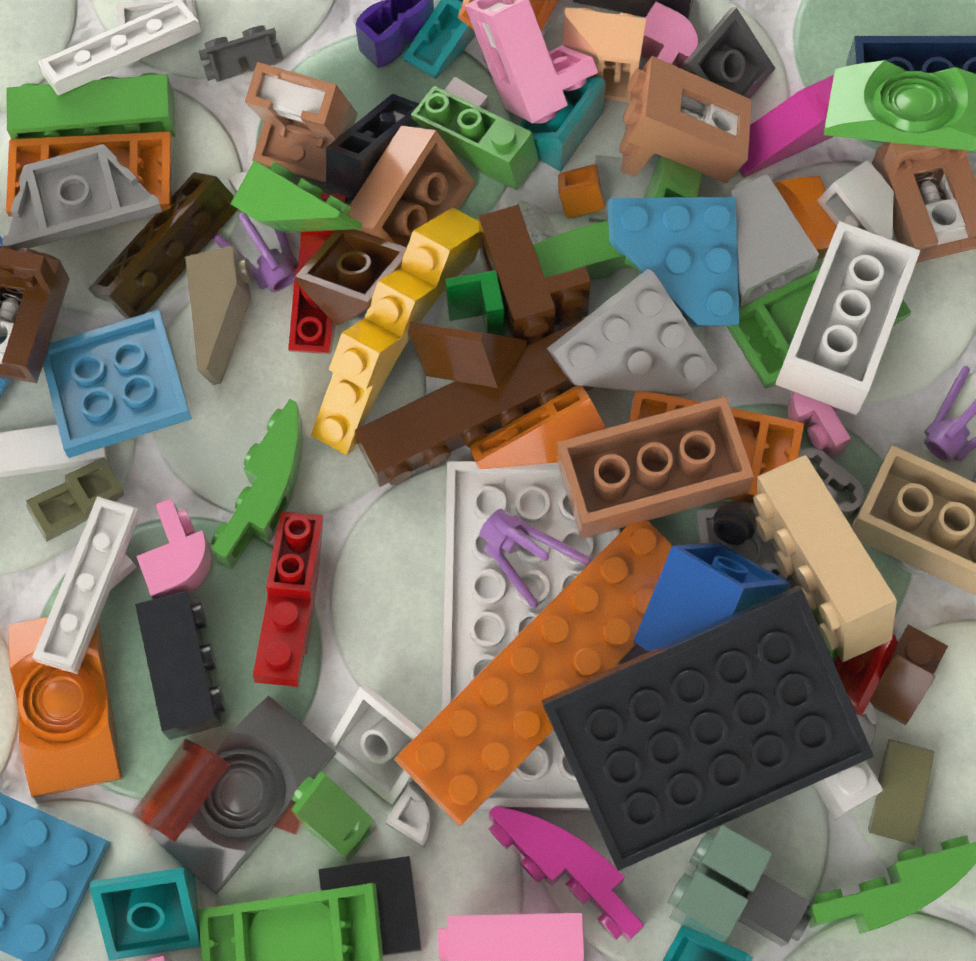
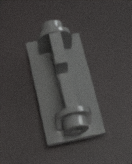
M265 25L255 26L243 31L242 38L228 42L227 37H219L204 43L206 49L199 50L201 61L207 59L210 61L209 64L203 65L207 80L216 79V82H220L243 74L239 59L242 58L247 59L250 72L255 70L257 62L270 66L276 65V60L282 59L283 54L279 43L271 45L270 40L276 39L275 28L266 30Z

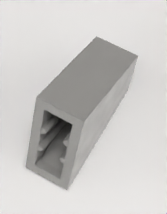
M768 174L755 180L753 178H746L737 183L732 188L730 197H736L739 307H742L812 273L819 253Z

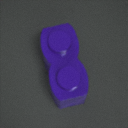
M384 0L366 8L360 14L355 24L359 51L377 68L394 62L403 53L406 44L413 42L433 12L434 0Z

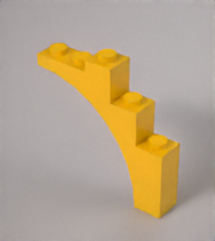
M451 208L413 230L402 259L401 269L390 273L378 281L372 296L371 306L367 310L365 318L342 332L329 367L333 375L310 436L345 455L354 450L357 443L354 430L364 426L381 388L411 338L409 332L410 322L421 323L427 312L446 289L445 279L457 277L475 261L479 251L478 220L455 208Z

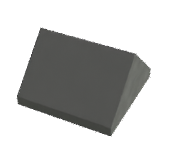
M737 7L730 8L683 64V70L749 99L775 70L771 60Z

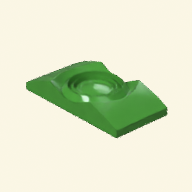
M886 60L854 64L835 69L824 135L976 151V74L957 67L934 73L906 71Z
M820 269L739 308V325L726 326L765 389L776 386L775 383ZM902 300L893 326L911 314V310L904 300Z
M375 883L198 910L202 961H383Z

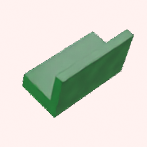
M496 270L445 279L449 321L482 316L485 333L504 336V308Z

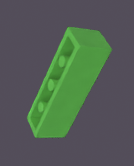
M145 73L140 76L125 78L107 76L100 80L90 81L59 96L50 84L26 83L20 87L6 88L7 132L11 139L170 132L172 137L176 136L174 93L167 74Z

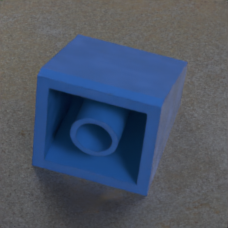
M720 542L674 545L668 554L633 642L650 652L786 591L790 583Z

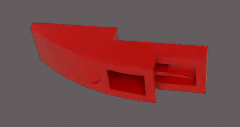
M322 193L320 198L327 201L331 195L347 204L346 195ZM335 230L301 232L298 268H295V276ZM294 278L288 350L289 352L331 354L336 324L296 283Z
M280 511L266 584L267 601L253 670L254 683L299 687L304 654L307 655L315 605L323 533V515Z

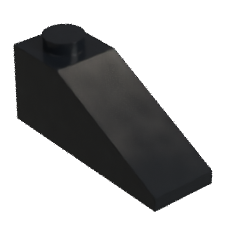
M391 94L326 147V189L346 195L348 199H354L401 126L417 128L419 124L412 119L411 114L419 103Z

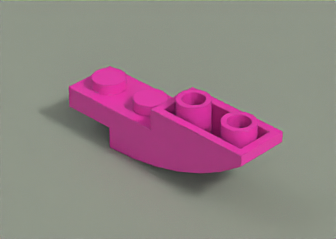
M495 806L488 812L489 819L493 823L488 828L489 831L506 849L512 844L525 857L520 862L521 866L537 883L545 879L552 886L565 874L570 879L565 883L568 890L583 905L590 900L602 913L597 918L598 922L615 940L622 935L629 942L644 927V924L613 892L623 882L625 876L587 843L550 822L517 810Z

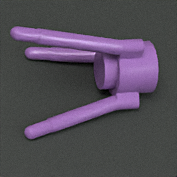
M240 213L239 219L262 254L257 259L258 269L251 263L254 279L261 289L268 287L271 292H277L288 287L294 282L295 268H298V261L292 253L286 233L275 229L282 253L276 248L270 250L247 214ZM218 232L212 238L221 248L231 246Z
M964 366L961 369L936 417L924 431L928 436L924 440L927 449L946 463H950L954 458L961 462L970 451L976 448V436L968 441L967 437L970 435V432L966 427L967 423L976 414V399L958 420L949 418L948 421H944L970 372L968 366Z
M503 509L496 510L486 520L480 530L479 535L488 542L484 551L497 561L532 608L538 607V601L504 556V551L512 554L521 545L542 560H548L549 553L527 538L526 535L584 565L591 563V559L588 556L528 525L517 515L510 516Z

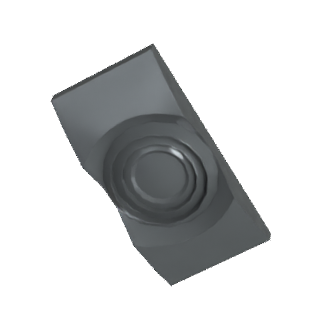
M268 695L229 733L207 765L178 792L148 835L217 895L294 805L295 802L292 800V797L301 783L308 777L315 779L337 753Z

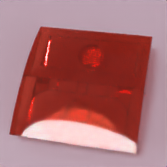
M184 739L132 814L168 839L176 842L230 763L206 748L188 739Z

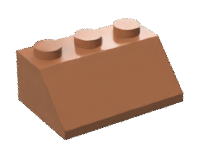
M401 126L350 204L352 209L349 215L363 223L360 229L355 230L407 247L413 230L451 208L459 210L476 182L436 130Z

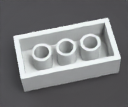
M839 221L775 385L857 415L869 393L920 250Z

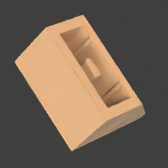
M566 7L564 13L563 46L593 57L598 73L588 78L601 77L605 81L604 99L630 103L631 93L627 91L632 74L636 69H640L646 18L635 17L628 13L611 14L596 12L590 8L575 9Z

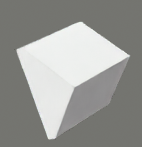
M364 684L359 688L327 745L337 753L334 758L389 804L393 805L401 797L408 784H412L414 781L394 758L422 730Z

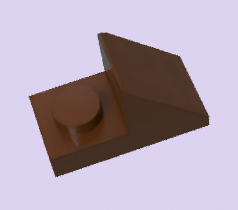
M908 624L899 638L898 645L870 699L873 708L906 725L936 677L934 673L948 645Z

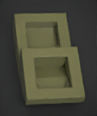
M103 457L66 474L65 483L26 500V507L47 542L87 521L97 497L116 502L124 495V490Z
M888 739L878 777V782L884 791L876 796L868 825L869 833L915 845L934 757L933 750Z

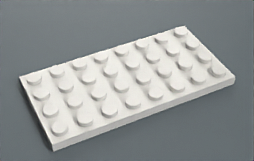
M447 461L442 710L588 566L526 535L527 538L549 553L548 560H542L521 545L514 553L508 554L504 551L503 554L538 601L537 608L530 607L497 561L484 551L488 542L479 535L480 530L486 520L496 510L503 509L512 517L517 515L528 525L588 556L591 562L620 534V529H616L584 539L580 538L557 462L480 469L476 461ZM621 660L617 663L615 667L621 665ZM554 730L478 809L491 810L498 806L512 810L590 811Z

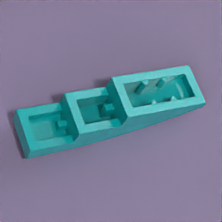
M440 0L402 56L403 61L436 80L476 36L474 30L458 18L464 0Z

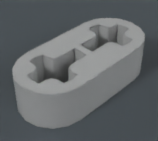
M810 447L799 451L798 458L807 455L811 463L815 462L818 464L817 473L825 480L823 483L834 500L838 494L835 490L841 493L847 489L852 493L849 499L850 502L844 501L842 504L837 503L845 518L854 515L864 500L865 492L862 484L818 448Z

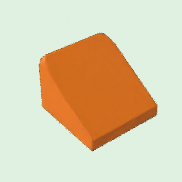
M597 164L558 174L559 197L567 218L604 209L605 204Z

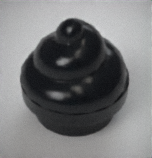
M745 501L726 502L718 507L713 516L714 533L720 540L731 545L743 544L746 540L753 537L757 529L755 513L751 509L750 504Z

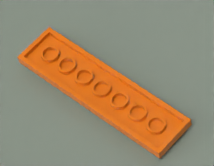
M649 521L629 524L394 758L459 826L482 805L554 730L541 700L614 668L636 645L633 642L673 546Z

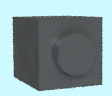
M762 874L752 893L747 891L744 898L748 902L738 919L742 924L782 947L788 944L791 938L798 942L811 919L809 915L805 914L810 901Z

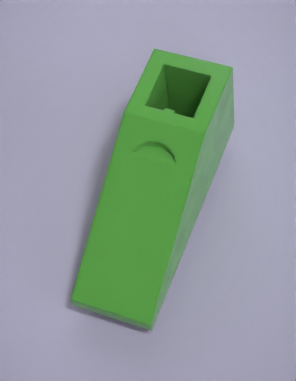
M436 86L430 89L411 114L412 119L425 129L436 130L448 147L483 174L515 190L520 187L539 162L531 131Z
M254 160L231 202V205L258 222L282 233L360 229L363 225L362 222L349 215L352 209L351 206L331 195L327 201L320 198L323 192L321 188L303 178L300 179L298 184L293 182L292 178L295 173L274 161L269 168Z
M320 771L315 779L311 777L306 778L292 797L296 804L291 811L305 829L348 862L352 860L377 827L374 819L322 771Z

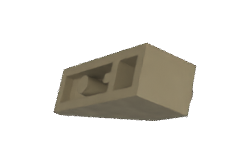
M233 245L185 257L198 372L213 385L221 384L251 300L249 283L254 282V273L249 259L243 258Z

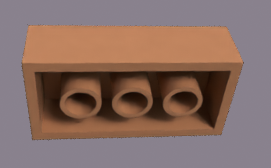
M727 396L557 442L556 460L581 539L627 527L629 524L649 521L749 493L754 478Z

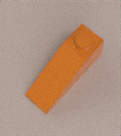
M577 385L469 447L480 469L557 462V442L607 428L583 386Z

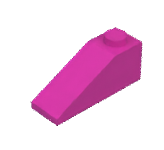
M834 75L801 89L750 125L748 160L739 169L743 178L834 137L824 135Z

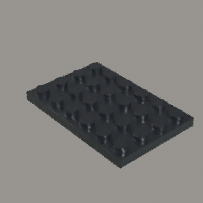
M795 586L541 700L618 871L874 757L805 594L799 586Z

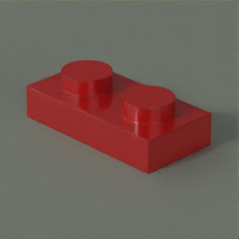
M892 633L891 641L845 662H842L839 655H837L834 661L857 715H863L898 645L894 633Z

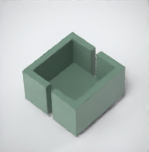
M721 825L715 835L707 831L689 861L697 866L693 875L690 876L684 873L667 903L674 906L669 918L718 941H726L748 902L744 898L747 891L751 893L754 891L773 853L724 825Z

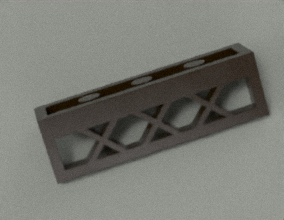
M193 172L171 197V208L155 214L88 290L96 298L110 302L126 319L145 314L186 268L185 257L199 254L238 210V208L231 205L234 198L233 194L217 176Z

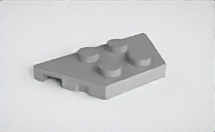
M104 144L23 166L19 180L20 191L14 197L11 208L13 219L8 235L3 236L2 244L19 251L21 248L37 247L163 211L158 198L154 194L151 195L139 183L137 177L127 167L122 166L118 162L117 157Z

